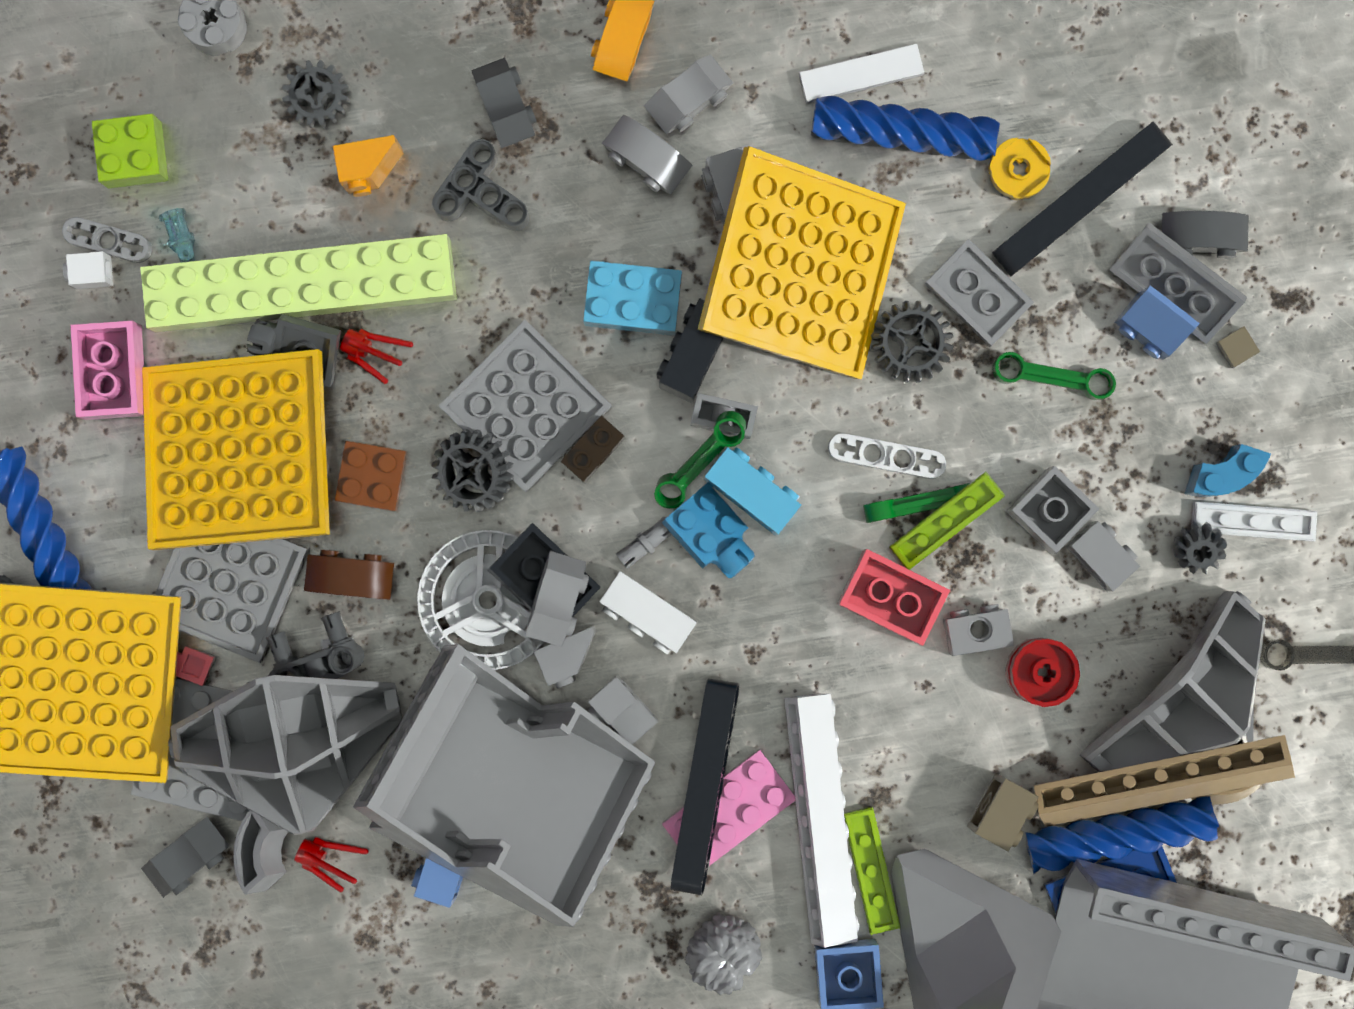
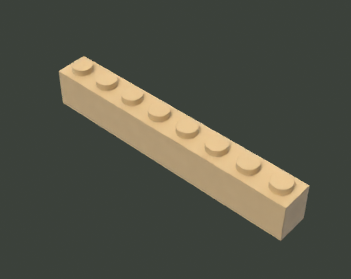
M1282 735L1034 785L1035 795L1038 796L1039 816L1046 827L1295 778L1286 736Z

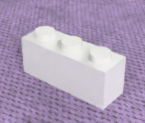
M621 571L600 600V603L605 605L602 609L604 613L615 620H618L620 616L630 622L627 627L642 638L647 633L656 639L653 645L666 654H669L671 650L677 653L697 623Z

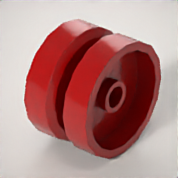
M1047 638L1027 639L1017 645L1008 656L1005 667L1007 683L1012 692L1023 701L1042 707L1057 706L1068 700L1077 689L1080 679L1079 662L1073 651L1062 642ZM1044 667L1046 673L1042 677L1038 675V669H1043Z

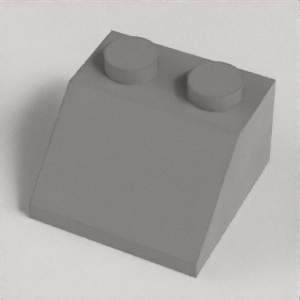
M594 626L566 637L562 647L549 644L534 651L548 686L555 683L558 689L576 680L574 675L580 672L595 636L596 630Z

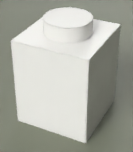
M103 251L66 254L67 263L63 264V276L69 286L75 289L113 286L110 255Z

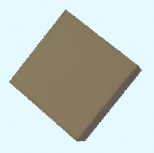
M1245 326L1216 342L1231 368H1235L1260 352Z

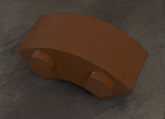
M320 550V556L307 555L304 591L390 600L394 563L382 562L381 555L364 554L363 560L339 558V551Z

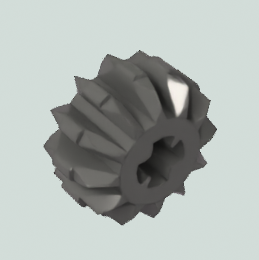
M1193 522V529L1191 530L1182 527L1181 533L1183 536L1175 537L1174 543L1177 547L1173 549L1174 556L1179 558V565L1182 568L1188 567L1189 571L1193 574L1199 568L1205 574H1207V567L1209 566L1218 569L1219 563L1217 560L1226 559V553L1223 549L1227 548L1225 538H1221V530L1219 528L1212 529L1211 524L1208 522L1201 528H1199L1198 523Z

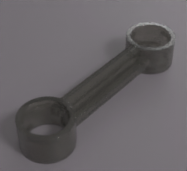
M1272 639L1262 645L1260 661L1266 668L1278 671L1285 670L1292 664H1354V645L1291 646L1284 640ZM1276 643L1281 644L1286 650V659L1278 666L1272 665L1267 657L1269 648Z

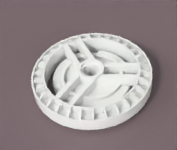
M494 530L469 532L445 544L431 558L424 569L419 583L417 602L422 627L428 639L439 652H441L443 646L456 644L447 636L453 632L465 641L475 645L496 646L504 644L505 634L513 630L524 637L525 640L510 650L495 654H479L469 651L493 670H498L522 662L544 643L543 641L525 636L526 631L524 628L528 624L531 611L487 571L502 555L503 549H507L518 538L517 536ZM484 547H496V555L484 554ZM478 548L477 556L460 563L447 578L442 592L443 610L436 613L434 596L440 575L454 558L463 552ZM486 591L493 592L497 597V603L491 609H485L479 603L481 594ZM444 616L450 626L445 630L442 629L438 619Z

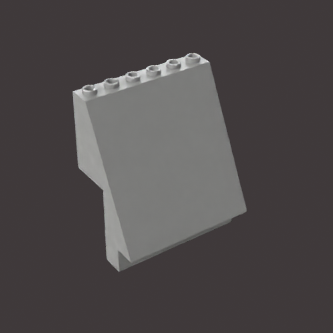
M459 644L443 646L353 808L372 820L369 826L371 830L556 926L574 927L575 923L583 915V907L589 895L595 890L597 879L603 867L607 865L611 858V851L616 841L625 830L624 825L630 813L638 804V796L643 786L651 778V770L655 761L574 701L541 705Z

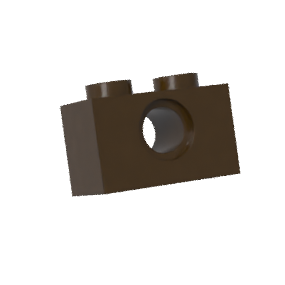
M601 415L560 462L583 483H586L625 440V436Z

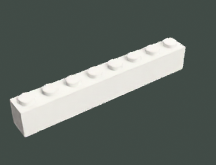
M817 693L787 697L784 699L811 944L826 948L858 942L859 921L854 909L856 892L851 882L852 859L848 853L847 846L849 829L844 818L846 801L841 791L840 778L842 776V767L837 755L839 738L835 731L833 718L835 716V704L831 699V694Z

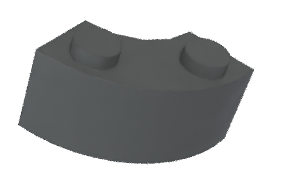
M502 58L471 70L501 148L535 136L531 124L537 121L531 106H524L516 85L521 84V80L516 67L509 68L506 58Z
M1177 211L1162 213V232L1191 255L1194 252L1215 253L1217 258L1227 259L1235 258L1236 253L1248 252L1249 215L1225 211Z
M206 817L149 860L141 869L163 898L172 891L175 895H178L191 885L188 879L204 866H207L210 870L222 861L224 857L221 853L229 845L209 818Z

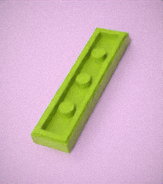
M985 471L891 544L889 548L902 564L910 570L1004 498L1005 494Z
M871 806L845 812V823L849 829L848 840L869 933L873 935L900 929L874 809Z

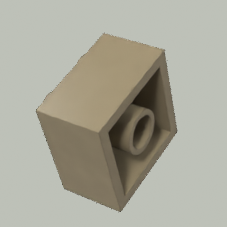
M995 773L967 827L975 834L1009 852L1011 846L1015 848L1021 841L1024 833L1021 828L1026 819L1031 820L1039 806L1036 803L1038 796Z

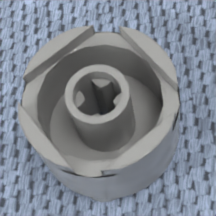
M183 0L181 3L178 24L184 35L199 51L207 55L219 56L220 54L236 50L244 41L247 33V22L244 12L236 0ZM217 17L218 20L216 21V23L210 22L211 19H215Z

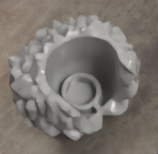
M720 913L714 915L711 921H705L702 927L694 932V936L689 940V946L687 947L688 953L685 957V963L690 968L689 973L692 975V981L700 986H704L705 990L715 991L719 995H730L732 991L740 990L743 986V975H752L762 960L759 948L761 943L758 935L755 933L756 929L749 922L744 923L743 919L734 918L732 915L724 916Z

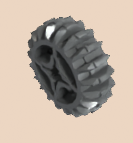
M904 301L902 304L903 311L894 304L891 306L894 316L886 311L881 314L886 324L876 321L875 327L882 332L871 334L873 340L880 341V343L871 346V351L881 350L882 354L875 357L874 360L878 363L885 359L887 363L881 369L884 373L890 367L895 369L891 375L892 379L895 380L900 372L904 373V383L909 382L911 374H913L915 382L920 383L922 372L929 380L933 377L931 367L938 373L943 370L938 360L945 363L949 362L950 357L944 354L943 351H952L953 345L944 343V340L952 339L953 333H943V330L950 323L945 321L939 324L937 320L942 317L943 313L939 311L934 317L930 315L933 309L931 304H928L925 310L921 311V301H916L913 310H911L909 301ZM905 318L918 319L916 325L911 330L892 327L894 323ZM926 324L935 335L936 348L932 347V344L924 338L923 333ZM918 329L916 335L918 340L916 342H919V346L915 345L905 354L908 349L906 346L908 342H905V338L909 339ZM888 335L893 337V340L900 346L901 351L898 360L894 358L889 350ZM915 353L926 354L932 357L929 362L923 365H906L908 359Z
M465 429L461 431V434L456 432L450 435V440L446 439L441 442L442 449H438L434 453L438 460L432 462L431 465L438 472L434 473L431 478L440 481L435 490L441 491L444 489L446 494L443 500L447 501L452 498L453 507L457 508L462 504L464 512H468L472 508H474L475 512H480L484 509V506L490 509L495 506V502H500L504 499L503 493L508 492L511 488L507 482L511 481L514 477L507 470L512 468L514 463L505 462L504 458L509 455L510 451L501 452L499 450L502 441L492 443V434L488 433L482 437L481 430L477 429L471 434L470 430ZM461 448L474 449L480 452L481 455L474 457L469 452L465 453ZM478 463V465L474 468V475L467 478V476L471 473L469 469L473 468L470 466H474ZM488 464H490L492 476L488 471ZM453 466L457 471V477H455ZM467 484L472 485L476 490L480 488L483 493L471 492L465 489L464 486Z

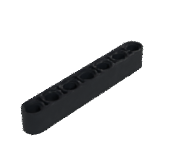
M1154 121L1151 122L992 252L993 256L1007 273L1013 276L1173 144Z
M708 678L671 878V890L701 896L704 893L737 708L739 683Z

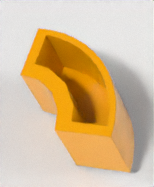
M654 0L608 1L604 15L608 17L601 40H595L591 52V57L595 58L594 71L628 81L635 67L640 46L649 25Z

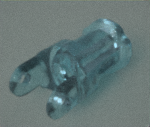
M176 208L160 214L159 220L164 222L169 237L167 240L169 248L178 254L181 263L191 262L195 260L193 251L195 236L194 233L189 231L184 217L187 214L184 208ZM174 223H177L179 232H177Z

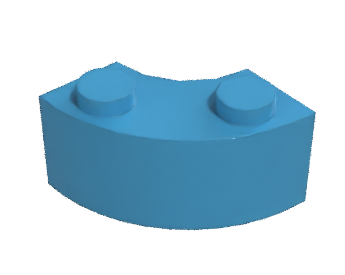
M1244 444L1232 446L1227 456L1217 464L1201 463L1194 465L1184 494L1195 497H1212L1240 490L1259 476L1269 461L1271 453Z

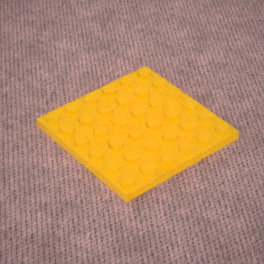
M750 146L744 147L698 330L843 376L862 380L872 340L871 334L874 332L906 203Z
M315 349L142 367L147 543L149 550L330 535L322 351Z
M0 583V772L166 783L168 781L170 756L168 741L171 740L170 727L172 726L182 596Z

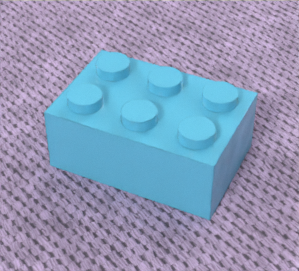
M590 261L584 325L588 327L675 336L682 270Z
M727 447L705 475L704 480L773 535H779L800 508L801 504L797 502L800 496L786 485L782 489L772 482L775 477L760 466L756 470L748 463L751 458L736 447L732 451Z

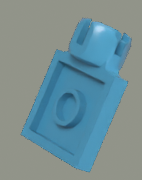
M706 483L662 522L702 569L712 563L726 577L732 578L755 557L754 552L743 541L742 537L748 527L709 483Z

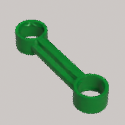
M1015 352L1003 353L994 361L992 367L994 377L1003 384H1012L1019 379L1081 390L1092 400L1105 399L1112 395L1116 388V379L1107 369L1098 368L1089 373L1029 363L1025 362ZM1011 357L1019 364L1020 371L1013 379L1005 378L999 371V362L1004 358ZM1099 373L1107 378L1109 389L1106 394L1096 395L1090 390L1089 380L1094 374Z
M735 411L721 413L716 419L714 433L675 474L668 473L659 478L654 496L660 506L668 509L679 507L685 499L687 486L725 447H733L742 442L745 435L746 422L741 414ZM731 421L738 424L741 431L736 436H726L720 431L719 425L723 422ZM665 484H673L681 490V495L676 498H669L661 493L660 488Z
M970 483L863 505L866 523L938 509Z

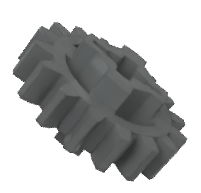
M310 60L306 61V69L296 65L297 74L295 76L287 74L291 84L282 86V89L289 94L282 98L285 104L291 105L287 109L291 116L297 114L296 120L300 124L307 119V125L310 128L314 127L316 121L319 122L322 128L326 127L327 119L336 123L335 114L337 112L345 114L344 109L341 107L342 103L350 102L349 98L343 95V93L350 91L347 84H341L345 79L343 74L338 73L335 75L336 68L332 64L325 69V64L322 60H319L317 67H314ZM319 76H324L330 79L333 83H324L320 81ZM305 80L302 87L299 88L300 84ZM315 85L320 90V93H318L317 98L318 104L312 98V96L314 95ZM331 100H334L332 105L326 109ZM299 105L312 107L314 113L303 110Z

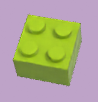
M153 113L92 121L98 182L110 189L169 181L162 122Z

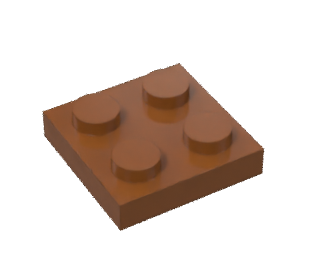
M345 441L335 501L397 511L407 451Z

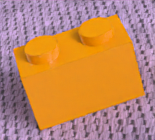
M394 135L333 146L339 183L348 194L353 193L354 197L367 196L371 194V190L379 189L403 155L402 147Z

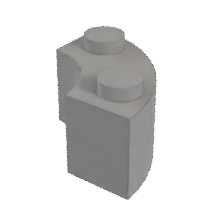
M712 55L695 61L677 78L662 86L644 107L666 134L675 129L682 132L694 122L693 117L710 104L716 106L722 102L728 95L725 91L733 82Z
M624 114L602 142L610 151L608 157L621 167L626 164L645 178L643 183L655 192L661 189L672 194L693 166L671 145L645 126Z
M553 551L549 552L533 601L525 636L562 647L566 635L572 636L577 618L572 617L579 593L584 594L589 580V576L584 574L585 561Z
M252 811L246 814L240 824L235 839L233 855L237 880L245 895L267 891L286 873L282 863L281 848L288 831Z

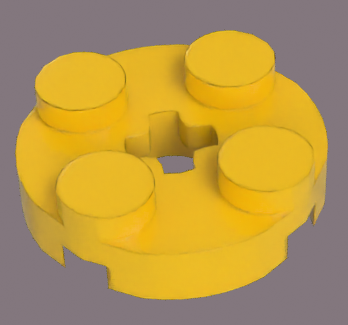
M1011 138L1003 142L996 149L995 157L992 155L988 166V172L994 187L1002 195L1016 201L1030 198L1044 188L1049 180L1051 162L1048 152L1039 142L1029 138L1028 140L1024 138ZM1016 161L1018 164L1026 163V175H1016L1013 172L1015 168L1013 162Z

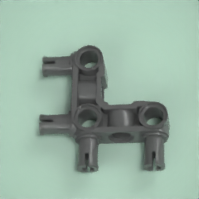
M340 611L321 618L331 644L328 645V648L299 658L297 656L293 657L285 631L266 637L276 662L273 664L274 667L269 676H287V671H290L294 676L338 679L361 666L365 655L362 647L352 639V636L348 637ZM343 651L351 657L350 665L342 660Z

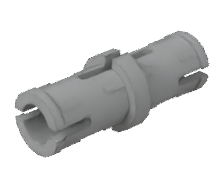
M665 517L643 534L642 532L638 533L635 540L616 553L627 569L647 553L652 554L656 546L672 535L662 524L664 519H666Z

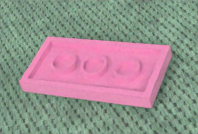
M760 749L724 776L709 866L796 801L795 795ZM684 807L662 823L676 844H678Z

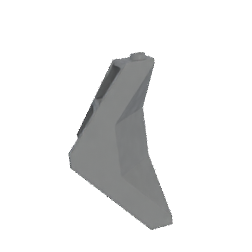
M1224 591L1191 649L1141 704L1088 745L1080 756L1095 770L1103 772L1252 742L1254 697L1266 621L1264 616L1250 606L1251 601L1241 592Z
M272 675L250 681L171 726L172 739L168 741L171 757L174 758L175 766L179 767L184 774L291 834L298 835L315 830L398 728L402 721V713L395 683Z
M925 848L897 855L891 870V877L913 1008L1037 1009L1061 934V930L1054 917Z

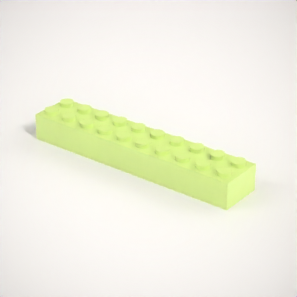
M447 234L140 267L146 328L155 333L255 322L257 319L264 321L277 320L281 314L292 317H304L457 300L451 240Z

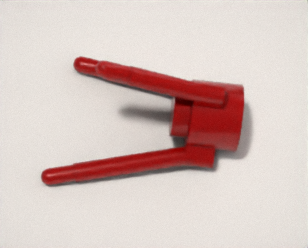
M349 329L341 342L340 350L348 354V360L357 363L383 384H387L388 379L361 359L360 356L365 358L369 353L387 362L401 366V360L371 347L372 341L370 340L405 347H413V342L370 333L364 329H360L359 332Z
M315 837L313 842L307 839L303 840L294 860L302 864L303 869L312 872L338 892H343L344 888L319 869L320 867L352 884L357 883L356 878L325 862L324 859L327 852L322 850V848L365 855L368 854V849L325 841L318 837Z

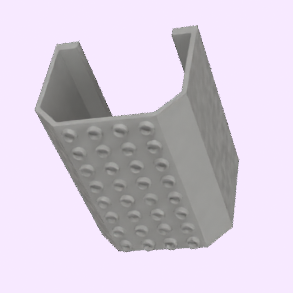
M1076 859L1063 883L1054 918L1061 930V934L1037 1009H1289L1299 969L1350 981L1354 967V945L1321 917Z

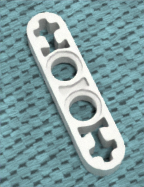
M850 434L835 435L828 444L830 456L839 462L928 479L941 476L946 469L945 457L940 452ZM841 439H844L847 446L856 447V441L861 442L862 444L858 450V460L852 458L855 452L846 451L843 456L838 455L839 452L837 449H834V444H839ZM868 445H875L880 449V458L875 462L867 461L863 455V451ZM899 450H904L910 455V463L905 468H900L894 463V454ZM916 453H921L919 460L929 461L931 456L936 457L935 462L940 464V468L934 469L933 473H929L927 466L918 465V471H914Z

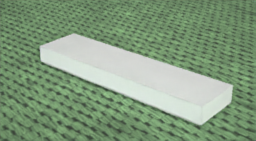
M917 44L799 72L806 104L815 102L817 98L819 99L824 96H841L924 75Z
M1193 502L1191 529H1193V522L1198 523L1199 528L1208 522L1211 524L1212 529L1219 528L1222 535L1313 542L1316 541L1317 511Z

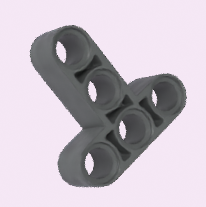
M485 139L475 140L469 145L432 199L435 212L444 221L456 220L461 216L468 204L472 203L509 230H523L529 223V213L526 205L488 178L497 164V154L493 145ZM486 149L491 152L487 161L478 162L475 160V155L479 150ZM463 174L473 176L472 183L467 187H461L457 184L459 177ZM494 191L498 194L497 201L491 205L483 203V195L486 192ZM445 199H453L455 201V207L449 212L440 210V204ZM514 208L523 211L522 218L517 222H511L507 219L508 212Z

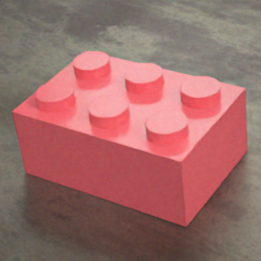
M863 549L837 605L923 646L950 590L879 554Z

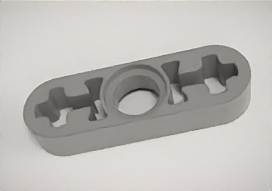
M80 217L68 219L62 228L63 237L72 245L95 252L103 251L110 256L123 260L142 263L148 260L152 253L151 243L142 235ZM81 224V229L92 233V238L78 235L76 239V236L71 233L72 229H78ZM105 232H112L115 236V243L110 248H102L99 242L101 235ZM123 241L131 245H136L139 241L143 251L137 252L134 256L133 251L122 247Z

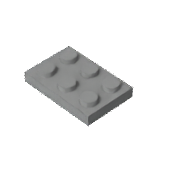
M969 239L925 283L989 347L1034 303Z

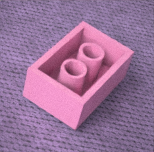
M134 321L70 325L76 417L84 420L144 416L142 325Z

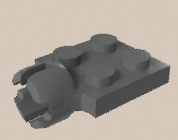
M281 314L277 323L260 319L255 321V325L251 326L247 341L252 342L253 345L247 344V352L257 356L318 349L322 351L323 386L331 387L335 377L341 330Z

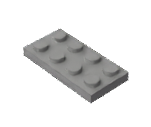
M1151 223L1144 227L1110 268L1111 272L1137 292L1151 285L1200 324L1192 334L1205 344L1213 338L1247 299L1244 294Z

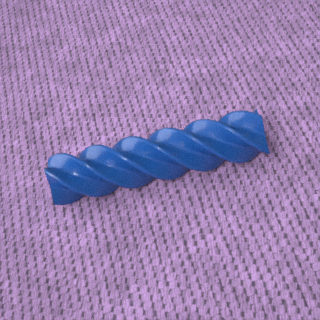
M824 96L819 99L817 98L815 101L811 133L813 132L825 140H836L845 137L854 144H866L874 140L878 145L889 149L904 144L908 149L919 153L934 148L938 153L948 157L957 156L964 152L970 158L982 161L991 158L992 155L995 157L1000 123L986 116L969 119L957 112H947L939 115L927 108H916L909 111L897 104H886L878 107L867 100H855L848 103L837 96Z
M21 446L14 449H3L0 451V503L6 507L10 526L20 535V546L23 553L33 562L36 580L41 586L92 590L90 584L79 577L80 565L78 559L73 553L65 549V532L59 525L52 522V505L46 498L38 494L39 478L32 470L25 467L26 452Z
M1210 796L1196 798L1188 804L1171 802L1157 810L1140 808L1129 813L1127 816L1110 814L1103 816L1096 822L1079 820L1071 823L1066 828L1048 826L1035 834L1025 832L1026 848L1034 875L1041 868L1049 871H1060L1065 869L1071 862L1075 863L1076 859L1095 863L1102 856L1110 859H1122L1130 854L1132 850L1145 854L1157 851L1163 844L1176 848L1188 845L1194 838L1207 842L1218 839L1217 828L1219 823L1215 816Z

